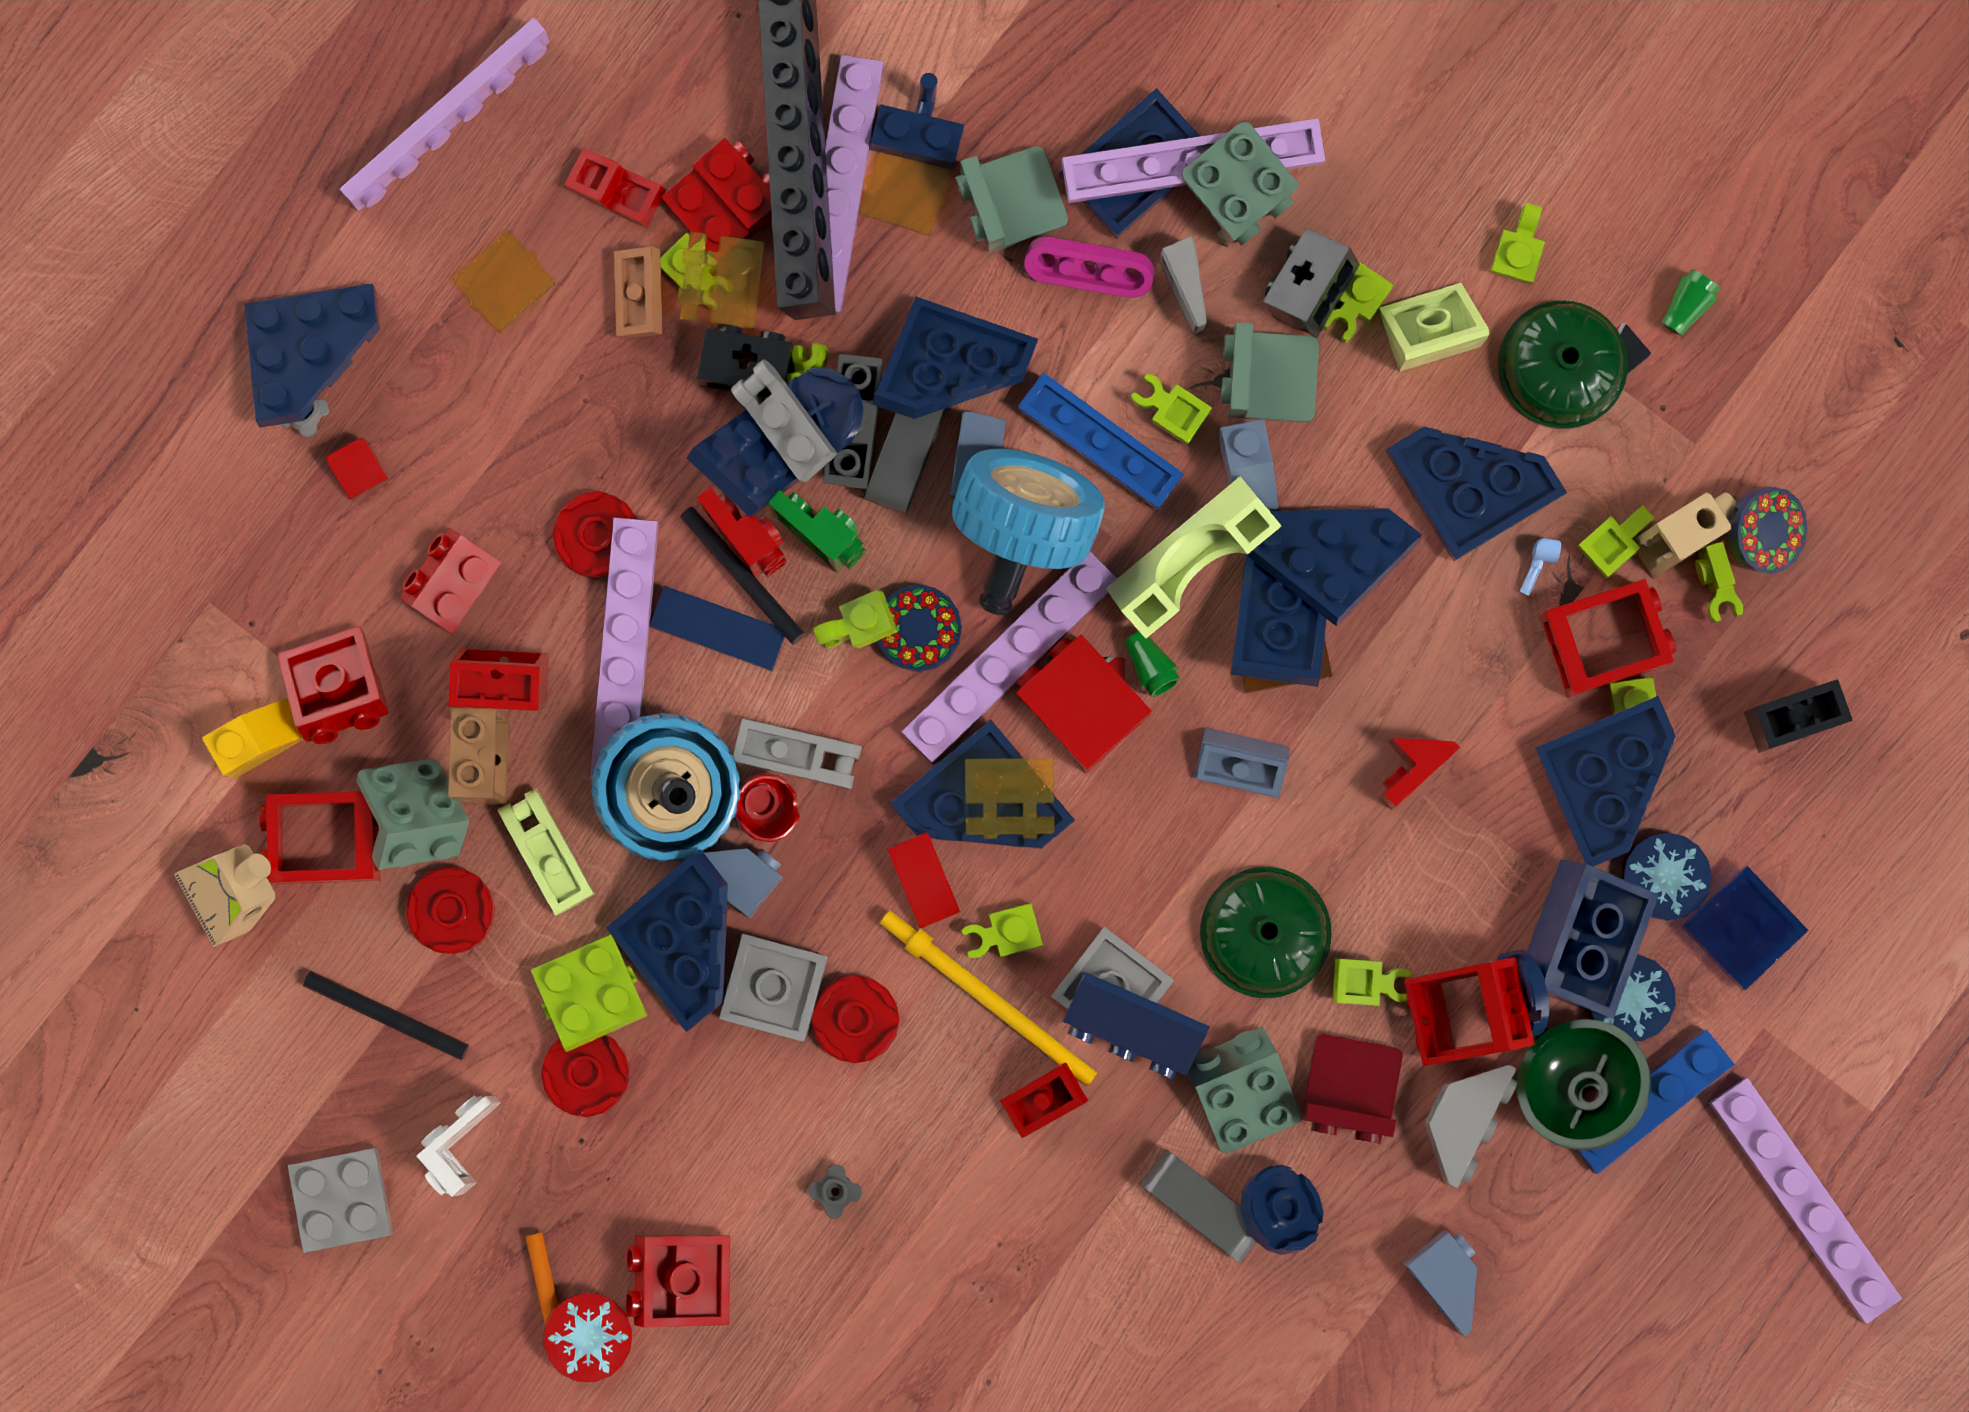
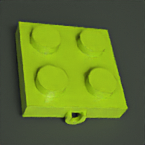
M611 934L531 970L544 1000V1004L541 1006L546 1014L548 1022L553 1021L566 1052L648 1016L634 986L638 982L631 966L626 967Z

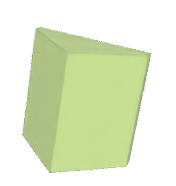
M1462 283L1379 308L1399 372L1479 348L1489 336L1488 326Z

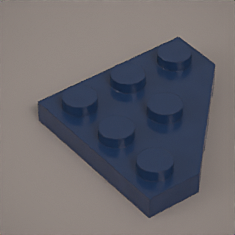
M373 283L245 303L255 421L259 428L303 421L314 408L312 403L327 386L331 388L353 362L351 358L365 341L370 342L379 332L380 322L377 294Z
M916 296L875 393L873 405L916 419L1023 382L1035 352L1038 338Z
M1425 426L1386 450L1387 455L1453 561L1458 560L1567 494V491L1545 456L1501 447L1502 445L1470 437L1454 436Z
M1389 508L1270 511L1281 527L1249 554L1245 555L1337 626L1420 543L1422 534Z
M1659 696L1535 747L1585 864L1596 866L1625 854L1631 849L1676 739V734Z
M992 720L988 721L890 803L916 836L928 832L930 839L1042 849L1075 822L1071 814Z
M701 849L692 853L606 927L685 1032L694 1028L723 1004L728 883Z

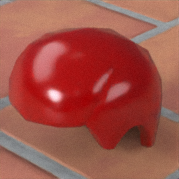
M761 772L742 781L739 786L741 790L740 800L737 801L736 806L738 810L734 818L737 826L754 840L775 842L787 837L800 819L797 808V794L793 787L779 775Z

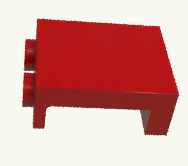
M1080 634L1075 640H1072L1069 636L1061 640L1049 652L1054 659L1042 670L1036 665L1029 669L1017 681L1021 689L1016 692V697L1035 714L1087 774L1151 715L1152 710L1085 637Z

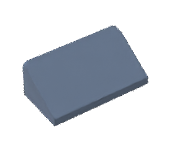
M963 410L950 500L955 499L965 466L973 455L984 450L1002 449L1006 420Z
M1205 728L1194 779L1279 798L1289 761L1290 748L1282 744Z

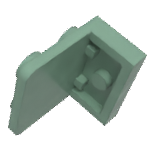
M1241 122L1185 167L1181 174L1186 185L1222 228L1216 235L1226 247L1235 240L1241 246L1262 230L1257 222L1270 212L1275 219L1295 203L1290 195L1300 187V184L1248 122Z
M1035 146L980 165L977 156L960 161L961 175L955 177L957 187L963 202L971 201L975 215L969 217L977 242L984 240L988 253L1060 230L1067 225L1068 216L1043 148Z
M1236 322L1232 335L1225 334L1223 360L1231 361L1230 378L1223 377L1221 387V404H1228L1227 418L1264 419L1268 421L1298 423L1312 421L1315 416L1318 340L1313 336L1253 332V323Z
M426 759L359 771L356 780L379 825L372 859L378 870L405 867L410 864L433 860H446L460 855L469 818L461 803L448 797L449 780L438 761Z
M1263 1027L1253 1031L1242 1032L1230 1041L1213 1048H1205L1198 1051L1187 1075L1199 1096L1221 1152H1233L1300 1122L1301 1114L1278 1052Z

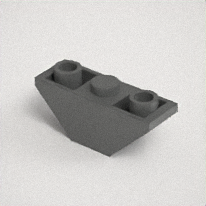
M839 354L837 372L850 378L857 387L864 409L862 424L854 440L837 452L838 454L825 465L823 484L867 489L879 415V407L873 405L882 379L883 359Z

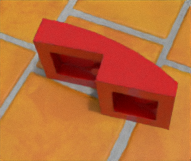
M585 148L582 149L564 184L568 190L645 228L648 227L662 200L661 196L666 192L662 185L624 169L620 163Z
M928 832L887 848L919 928H924L960 913Z

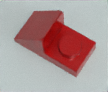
M1392 738L1388 743L1406 761L1411 769L1406 771L1401 765L1382 783L1388 790L1380 798L1391 810L1394 809L1460 749V746L1455 741Z
M1065 1062L1004 1097L1000 1102L1021 1138H1024L1088 1102V1099Z

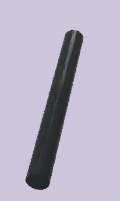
M693 506L686 509L680 516L683 522L792 645L799 642L804 637L805 632Z
M313 971L308 973L303 983V987L461 1061L469 1049V1044Z

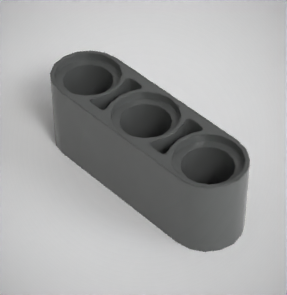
M947 408L916 419L895 413L870 479L865 500L903 514L908 512Z
M1168 1149L1163 1152L1139 1183L1240 1264L1257 1243L1244 1225L1240 1206Z

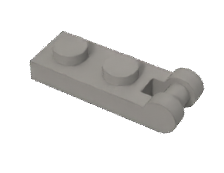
M763 359L753 368L754 374L746 381L739 380L731 388V391L735 398L745 406L797 479L807 482L838 453L776 369ZM767 386L772 394L762 402L757 394Z
M742 718L733 757L738 764L852 790L855 778L851 776L854 760H859L862 747ZM825 752L837 755L834 771L821 768Z

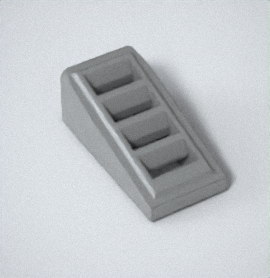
M1191 236L1163 248L1159 262L1191 332L1196 336L1204 332L1207 318L1196 247Z

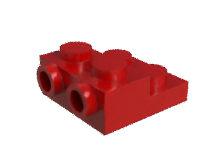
M723 138L692 164L693 170L661 196L665 205L717 264L772 219L769 174L765 173L760 178L750 166L755 160L745 146L739 141L731 145L726 138Z
M711 487L696 497L704 512L756 578L762 573L769 577L787 563L784 553L779 548L783 543L781 535L766 515L759 520L755 515L751 518L747 514L742 517L739 509L724 493L717 496Z
M360 626L277 654L295 726L306 743L313 741L315 744L330 743L338 737L339 731L353 726L358 730L371 729L379 724V717L389 714L380 678L374 669L366 636Z
M635 1235V1245H629L626 1252L627 1269L629 1272H634V1290L627 1291L625 1302L627 1316L634 1317V1325L643 1328L729 1325L730 1235Z

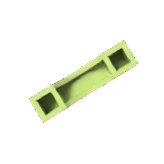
M1240 476L1111 583L1106 590L1123 614L1145 638H1148L1180 611L1181 596L1187 584L1204 566L1226 554H1249L1278 530L1281 525Z

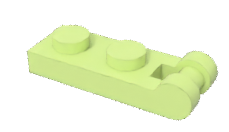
M534 788L524 794L526 797L524 800L513 806L508 803L500 807L498 812L554 915L558 916L594 896L595 893L552 817L538 789ZM535 814L540 824L525 831L521 821Z

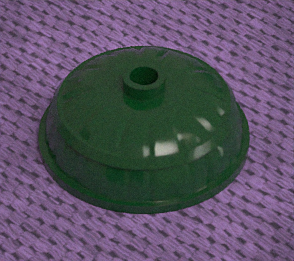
M1552 301L1531 308L1511 325L1500 346L1498 374L1506 397L1524 417L1548 428L1573 429L1596 421L1613 407L1626 383L1628 357L1620 333L1602 313L1590 306L1574 301ZM1565 350L1573 351L1577 356L1576 363L1567 364L1564 362L1562 352Z
M1257 867L1231 876L1213 892L1201 918V947L1211 970L1228 987L1250 997L1277 998L1298 991L1307 985L1321 970L1331 945V921L1321 896L1306 880L1280 868ZM1265 923H1272L1277 928V935L1272 940H1267L1261 935V927Z
M1580 1019L1568 1021L1546 1031L1534 1042L1535 1045H1531L1526 1052L1517 1078L1519 1104L1529 1124L1549 1142L1573 1150L1601 1148L1625 1136L1642 1117L1650 1097V1069L1638 1044L1620 1028L1599 1020ZM1589 1090L1599 1091V1096L1594 1102H1586L1584 1100L1585 1094Z

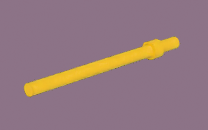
M891 910L881 920L880 925L906 944L904 948L917 959L920 956L1056 1063L1061 1065L1066 1062L1074 1077L1084 1085L1088 1086L1098 1072L934 945L932 943L934 938L920 928L916 931Z

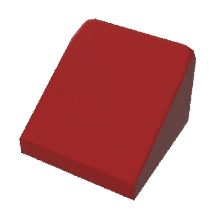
M364 437L325 457L350 500L388 480L369 442Z

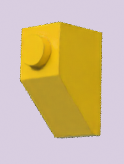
M288 698L240 715L202 737L222 775L231 779L238 778L304 740L295 726Z

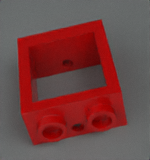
M1646 579L1547 610L1539 616L1567 698L1665 667L1674 662L1672 654L1676 653L1674 638L1668 628L1663 629L1658 616V613L1662 612L1661 601L1656 589L1648 587ZM1634 596L1655 656L1587 678L1567 617Z
M461 648L450 661L448 706L539 711L547 697L549 653ZM501 657H507L509 663L499 662Z
M361 791L266 794V805L260 806L259 822L261 831H267V849H261L260 854L265 856L271 865V872L267 876L269 883L280 885L381 881V870L377 869L372 859L379 825ZM354 804L356 869L284 871L283 807Z
M1516 957L1404 979L1407 990V1004L1411 1009L1416 1032V1046L1420 1052L1423 1066L1506 1052L1535 1045ZM1478 976L1492 1041L1455 1048L1441 983Z

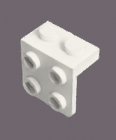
M474 1095L456 1110L455 1114L459 1119L450 1127L448 1125L444 1127L442 1125L438 1126L421 1141L425 1149L417 1157L429 1170L424 1175L426 1180L440 1195L444 1193L449 1194L451 1197L463 1195L477 1183L448 1149L501 1103L496 1096H485L483 1098L481 1095L479 1097Z

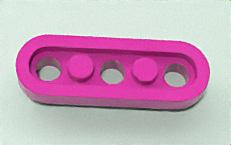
M1041 237L1032 241L1027 248L1024 261L1026 272L1036 281L1128 298H1137L1146 294L1152 286L1154 277L1152 262L1141 253L1052 237ZM1042 254H1052L1054 257L1046 258ZM1084 261H1092L1096 265L1090 266L1085 264ZM1133 268L1138 270L1139 272L1131 273L1126 269Z

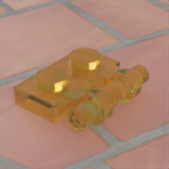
M690 232L688 249H683L682 263L686 264L683 288L678 290L677 301L681 302L679 319L697 321L698 305L711 306L709 324L732 325L753 329L764 242L720 236L718 253L705 251L706 234ZM703 266L716 267L713 292L700 290Z
M1054 758L965 759L966 804H983V817H966V835H984V839H997V835L1023 834V839H1037V834H1054V816L1037 817L1036 804L1054 803ZM997 804H1023V817H997Z

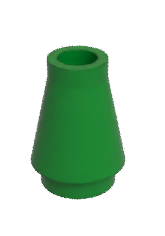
M1691 269L1687 277L1681 276L1661 324L1682 337L1686 330L1718 300L1716 294L1720 290V286L1702 273Z
M1138 631L1124 641L1123 644L1128 650L1141 690H1147L1150 697H1157L1169 691L1180 682L1181 679L1177 674L1179 667L1150 636L1145 638Z

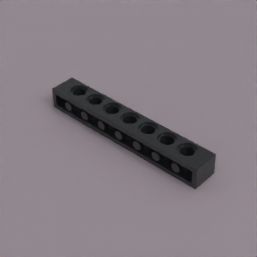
M759 0L777 308L793 320L836 315L816 0Z

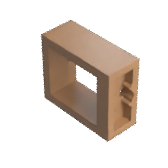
M451 708L449 798L469 805L508 804L510 718L499 710L491 708ZM495 755H498L501 758V762L495 766Z

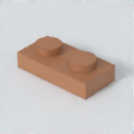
M649 246L614 251L616 337L632 339L662 335L660 249Z

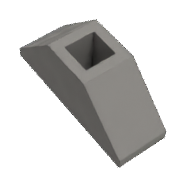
M1499 1065L1443 1084L1424 1125L1445 1184L1458 1188L1461 1181L1467 1184L1471 1179L1478 1164V1160L1473 1158L1480 1142L1485 1144L1489 1142L1498 1124V1120L1492 1117L1500 1102L1508 1103L1517 1086V1080L1512 1078L1516 1068L1510 1065Z

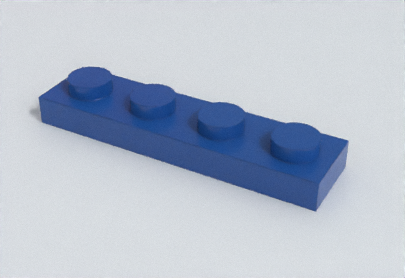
M1044 372L1018 406L1020 412L1157 511L1184 475L1183 472Z
M1708 1030L1701 1031L1650 1072L1651 1091L1649 1101L1642 1117L1630 1132L1607 1146L1591 1150H1577V1152L1595 1174H1599L1735 1064Z

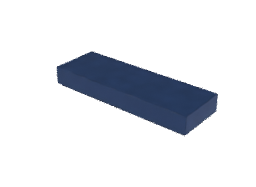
M667 586L663 588L649 625L652 629L771 672L774 670L786 638L775 625Z

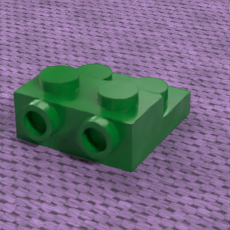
M780 490L768 502L773 516L837 573L843 566L851 569L866 552V549L863 548L865 544L857 536L859 533L856 529L857 524L839 508L832 513L824 506L815 516L812 513L813 509L796 493L793 492L787 497Z

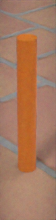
M543 1232L525 1236L544 1324H546L551 1310L558 1305Z

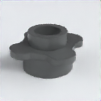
M833 1165L829 1167L827 1175L821 1181L811 1183L809 1195L812 1199H817L825 1207V1213L828 1217L839 1218L843 1214V1208L850 1202H856L861 1198L862 1189L858 1184H852L849 1178L845 1176L844 1167ZM837 1187L840 1191L837 1196L831 1194V1189Z

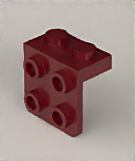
M1327 1034L1319 1035L1314 1044L1301 1120L1312 1122L1311 1131L1337 1136L1338 1127L1356 1130L1354 1139L1381 1144L1382 1135L1394 1137L1396 1120L1392 1119L1403 1058L1402 1052L1395 1047Z

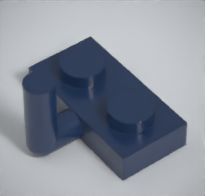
M925 73L920 79L919 99L915 112L881 104L871 139L870 150L954 170L964 132V124L932 117L938 79L933 73Z

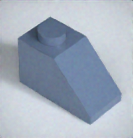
M1264 419L1222 427L1218 434V440L1228 486L1241 476L1269 511H1279L1274 465Z
M748 848L704 853L728 883L727 901L750 919L784 879L776 872L781 864L762 848L756 855Z
M1443 1230L1406 1260L1403 1265L1456 1331L1465 1337L1472 1330L1477 1266L1470 1258L1476 1253L1460 1233L1452 1237L1449 1232Z

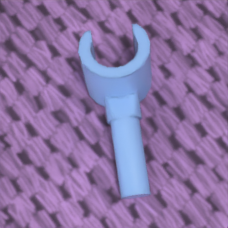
M1542 538L1535 542L1531 567L1519 592L1530 595L1542 570L1543 562L1557 564L1561 550L1560 541Z

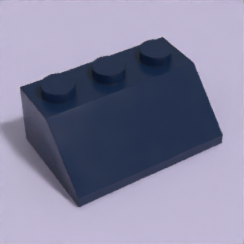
M1561 859L1527 953L1531 954L1539 965L1545 979L1548 996L1614 1019L1659 895L1588 864Z
M1086 972L1082 974L1062 1022L1071 1025L1067 1034L1092 1044L1095 1036L1110 1042L1111 1045L1108 1052L1133 1062L1136 1054L1152 1061L1149 1070L1172 1080L1176 1072L1187 1075L1210 1028L1206 1024Z

